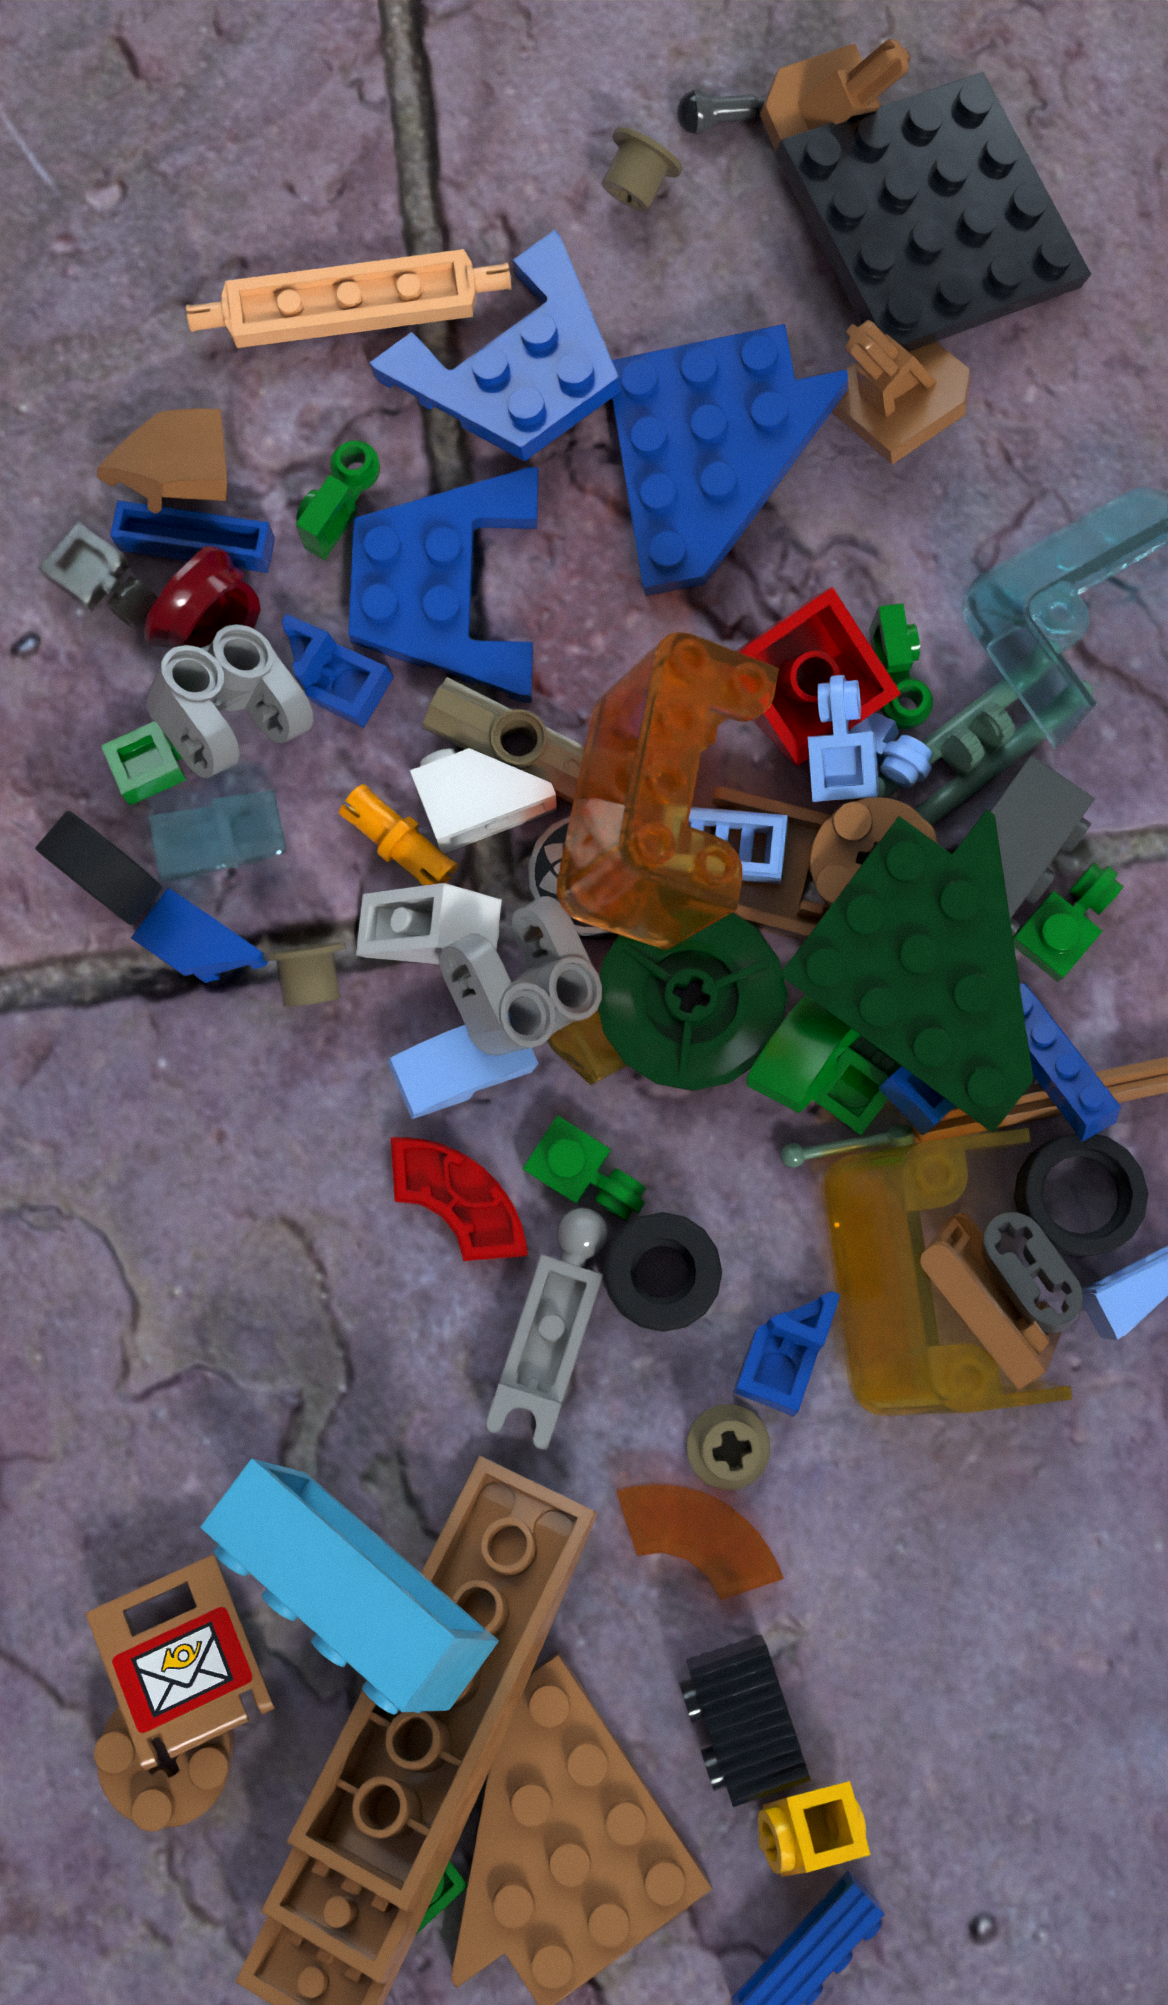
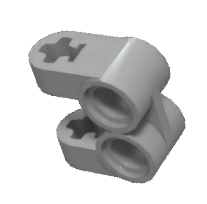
M244 625L225 626L217 632L213 642L204 647L183 645L168 651L146 695V708L150 717L159 725L189 768L201 778H210L235 766L239 760V745L236 736L219 710L234 712L246 708L262 732L275 743H285L308 732L313 724V711L304 691L273 651L269 641L259 631Z
M542 896L519 908L513 914L512 931L529 968L513 981L510 980L494 946L480 934L471 933L441 950L439 963L443 978L467 1027L469 1038L476 1048L485 1054L498 1056L540 1046L556 1031L572 1022L589 1018L597 1011L602 1000V985L599 975L591 964L571 917L566 909L550 896ZM508 1011L511 1014L513 1020V1027L511 1026L508 1018Z

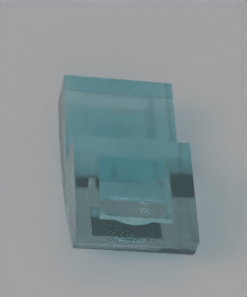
M274 790L215 798L211 801V807L148 816V827L159 882L225 870L286 852Z

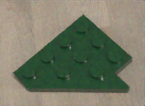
M986 810L953 854H951L902 817L898 816L779 975L980 1125L994 1133L1034 1081L996 818L993 813Z

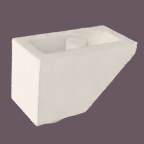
M452 748L436 751L424 757L420 761V767L410 770L438 847L444 854L557 811L556 793L552 783L470 748L458 753Z
M446 883L363 894L356 955L365 958L440 964L439 956L441 950L471 933L480 934L485 937L496 950L499 938L502 900Z

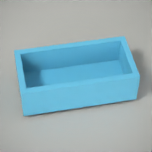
M251 1458L200 1526L204 1532L218 1543L213 1552L224 1565L242 1576H247L248 1573L254 1576L266 1587L261 1594L263 1600L281 1616L291 1621H295L297 1617L316 1633L311 1639L313 1646L324 1657L338 1666L345 1667L349 1663L366 1679L362 1686L364 1693L375 1704L391 1714H397L399 1710L401 1712L416 1713L450 1710L499 1642L498 1639L306 1472Z

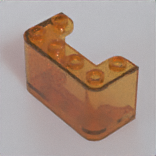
M676 632L668 634L596 701L591 715L557 879V896L562 908L569 916L580 922L668 950L737 910L742 884V864L738 853L728 842L718 836L688 826L701 751H705L715 743L717 727L726 719L748 722L757 719L770 708L775 694L779 668L696 635Z

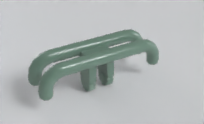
M1054 642L1040 644L1034 653L1014 671L921 741L933 754L929 761L930 765L942 757L957 775V777L914 809L931 826H934L1058 730L1092 698L1093 688L1091 684L1086 680H1076L1051 704L1014 731L1016 729L1014 723L1004 709L1040 681L1059 661L1060 649ZM882 772L878 774L879 796L877 797L888 798L902 788L889 780Z

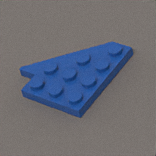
M785 324L612 360L619 377L621 390L612 399L645 596L701 586L708 582L847 392V369L795 380Z

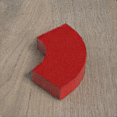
M390 1137L395 1202L421 1205L441 1216L457 1236L463 1261L529 1256L524 1229L516 1208L497 1180L481 1165L460 1151L438 1142L411 1137Z

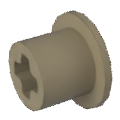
M618 127L615 129L612 137L619 149L601 184L612 197L635 210L646 212L649 210L665 177H678L682 172V165L669 150L652 138L629 128Z
M345 942L295 947L263 954V961H277L283 1006H301L340 998L334 952L346 949Z
M718 1404L703 1411L692 1423L686 1439L687 1457L694 1473L706 1484L721 1490L741 1489L755 1482L765 1470L770 1457V1437L763 1422L751 1410L736 1404Z

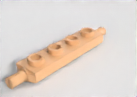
M461 249L225 281L221 302L186 305V311L191 332L226 327L236 347L243 348L473 317L477 300L476 293L512 289L508 262L500 265L473 268L472 262L465 250Z

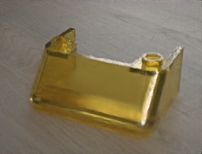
M1028 1128L930 1140L849 1155L835 1161L825 1171L821 1181V1195L835 1292L841 1294L837 1306L848 1382L854 1400L864 1410L879 1416L951 1414L1072 1400L1070 1385L1038 1381L1031 1382L1020 1390L1015 1385L1001 1386L997 1364L986 1350L969 1343L940 1345L930 1278L920 1265V1258L925 1250L919 1210L944 1207L953 1203L961 1196L968 1179L965 1155L1007 1150L1030 1142Z

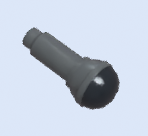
M695 89L685 93L680 99L677 106V118L680 126L687 133L698 135L711 127H715L716 123L755 120L757 116H760L766 96L756 97L754 94L715 97L713 94L709 95L706 92Z

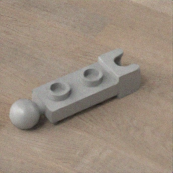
M574 1209L562 1217L557 1228L558 1243L563 1250L560 1260L542 1254L540 1256L485 1424L487 1431L491 1433L499 1432L512 1410L517 1408L527 1409L534 1415L536 1420L533 1443L539 1449H548L603 1274L585 1269L587 1260L595 1257L603 1250L608 1238L606 1222L599 1213L591 1209Z

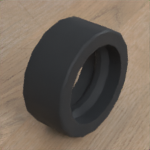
M66 811L35 847L38 853L128 925H132L162 890V885L149 873L71 811Z
M1075 1133L1048 1140L1028 1155L1017 1173L1014 1200L1017 1212L1031 1217L1040 1226L1059 1254L1072 1257H1090L1113 1252L1133 1238L1145 1218L1148 1189L1143 1170L1128 1149L1111 1138L1098 1134L1081 1142ZM1072 1157L1093 1159L1104 1166L1115 1181L1118 1193L1116 1210L1109 1222L1097 1231L1085 1234L1067 1231L1056 1224L1045 1209L1042 1197L1044 1180L1052 1167L1064 1159Z

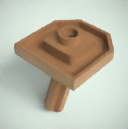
M888 39L862 60L856 44L853 43L779 68L773 77L760 112L761 119L775 152L781 139L832 122L839 124L847 121L851 116L865 115L877 111L882 106L878 96L907 73L909 69L908 62L911 59L908 50L903 48L897 39Z
M866 320L859 327L852 324L847 329L846 335L849 337V340L845 345V350L855 363L846 368L848 373V390L832 413L889 463L893 465L966 415L971 384L970 369L937 342L908 352L889 335H885L872 321Z

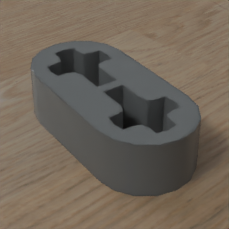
M1007 1212L996 1216L988 1223L982 1240V1256L986 1265L1029 1325L1036 1321L1044 1333H1058L1068 1329L1076 1321L1083 1305V1290L1079 1281L1040 1226L1031 1217L1017 1212ZM1007 1232L1013 1239L1023 1235L1028 1240L1025 1243L1023 1255L1029 1263V1267L1025 1268L1012 1251L1003 1255L997 1251L1002 1240L1001 1233ZM1038 1276L1049 1292L1054 1293L1062 1290L1067 1295L1061 1306L1062 1314L1058 1315L1051 1307L1045 1308L1042 1311L1036 1307L1035 1304L1038 1302L1041 1292L1033 1280L1035 1277Z

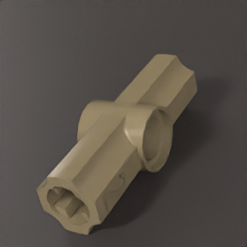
M448 677L438 687L422 723L423 729L464 750L468 748L552 783L556 796L588 812L591 811L614 765L613 760L546 727L542 720L533 712L523 709L512 710ZM512 734H523L532 739L536 747L531 753L517 757L506 752L501 744L506 737Z

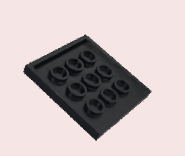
M984 72L880 106L877 111L865 115L851 116L847 121L839 124L832 122L781 139L774 154L861 323L863 324L866 320L874 322L885 335H889L908 352L1081 288L1091 275Z

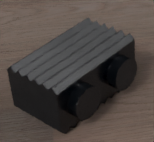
M754 1635L749 1639H743L737 1643L716 1648L711 1652H704L699 1656L686 1660L691 1679L679 1682L692 1724L705 1719L713 1746L701 1749V1753L713 1791L727 1788L732 1806L736 1807L811 1781L767 1644L762 1635Z

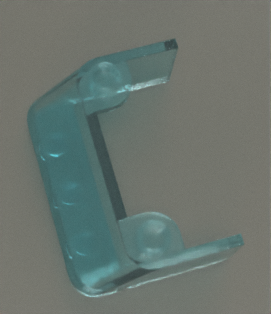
M1139 487L1126 492L982 573L972 582L963 598L962 614L966 623L1054 749L1065 743L1097 705V702L1062 654L1079 642L1089 625V612L1079 594L1168 544V491Z

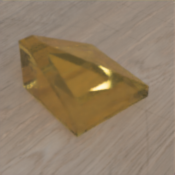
M598 1010L589 1018L572 1022L563 1027L547 1040L551 1049L590 1085L627 1066L603 1034Z

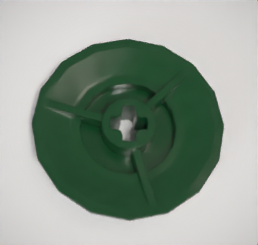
M684 902L652 909L621 931L602 960L599 976L602 985V1000L598 1011L603 1034L625 1065L657 1085L696 1091L729 1084L752 1068L767 1042L783 1021L787 991L784 979L779 975L782 972L779 958L757 927L726 908L695 902ZM690 983L698 984L701 986L700 997L708 1001V1005L706 1007L696 1005L691 1013L683 1012L680 1010L681 998L673 994L674 990L685 991Z

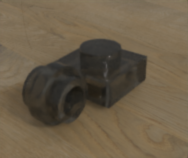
M78 522L38 567L48 581L90 611H93L108 593L112 598L106 603V606L121 621L133 629H136L141 622L146 623L147 614L158 599L146 585L132 576H129L124 583L118 581L130 567L125 556Z

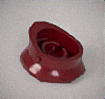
M204 546L171 577L148 612L144 639L151 646L172 649L183 645L204 647L211 644L217 632L225 626L238 624L254 629L261 611L259 598L252 587L243 579L245 574L233 566L231 556L226 551L217 546Z

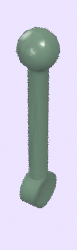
M894 1125L888 1128L887 1133L802 1147L797 1143H789L781 1149L780 1158L784 1165L789 1168H796L801 1166L806 1159L886 1145L895 1149H904L913 1143L912 1129L907 1125Z

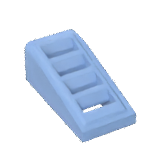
M660 804L654 868L782 885L788 817L781 814ZM679 822L691 824L687 856H676ZM704 826L716 827L713 859L701 858ZM730 829L741 831L738 861L727 860ZM755 833L767 834L764 863L752 862Z
M1168 1245L1082 1288L1083 1305L1101 1338L1118 1340L1125 1336L1168 1296Z

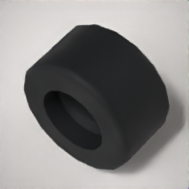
M659 1212L640 1216L619 1231L607 1250L603 1274L607 1294L621 1315L641 1328L666 1332L686 1328L707 1313L719 1293L722 1267L718 1248L705 1229L685 1216ZM653 1247H670L680 1253L686 1262L688 1271L686 1283L678 1293L671 1297H653L645 1292L638 1283L636 1274L638 1261L643 1253Z

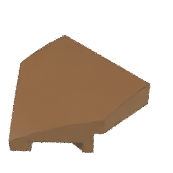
M196 408L158 412L127 437L97 467V478L111 487L122 482L126 487H130L148 499L147 509L154 514L162 511V497L226 501L227 470L221 409Z

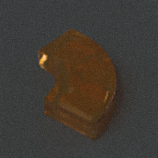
M665 1482L639 1483L616 1488L637 1556L665 1553L688 1560L709 1577L721 1600L784 1579L774 1555L758 1531L744 1516L717 1497L699 1489Z

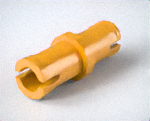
M361 784L349 794L345 801L351 806L342 805L338 814L353 824L378 846L377 854L386 862L396 861L423 886L439 883L447 884L451 877L447 873L454 874L459 866L458 863L451 860L419 833L420 825L409 816L403 819L374 794L366 784Z

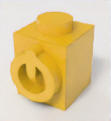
M850 1781L763 1804V1809L758 1813V1842L760 1849L764 1852V1856L772 1871L776 1874H781V1877L808 1873L871 1855L866 1839L864 1815L858 1801L855 1799Z

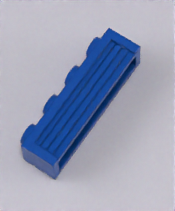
M117 500L110 534L111 539L121 552L189 561L204 546H217L231 556L234 567L269 573L275 536L269 522L162 507V511L154 514L147 509V504Z
M1022 983L1020 984L1033 1076L1074 1129L1081 1142L1115 1124L1121 1106L1028 985Z
M847 1870L840 1880L731 1997L732 2005H811L814 2003L823 1990L822 1983L833 1971L836 1974L843 1971L853 1957L851 1951L862 1939L868 1941L873 1938L881 1928V1918L885 1914L879 1901Z

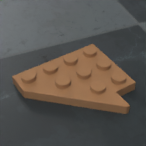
M559 1650L533 1668L488 1773L451 1981L458 1988L505 1953L538 2005H556L712 1890L710 1879Z

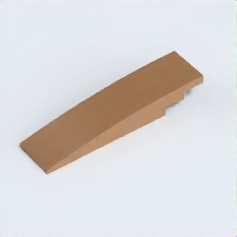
M479 1456L421 1573L498 1639L499 1642L450 1710L422 1711L421 1713L401 1712L399 1710L397 1714H391L375 1704L362 1690L287 1840V1843L291 1844L293 1848L261 1911L267 1918L235 1981L237 1984L271 2005H384L508 1729L597 1517L596 1511Z

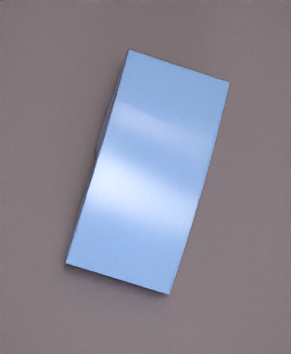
M508 1011V1018L511 1026L513 1027V1020L511 1014ZM466 1025L428 1039L390 1057L388 1060V1065L411 1119L465 1102L472 1097L475 1091L532 1073L539 1064L532 1048L498 1056L485 1054L476 1048L469 1038Z

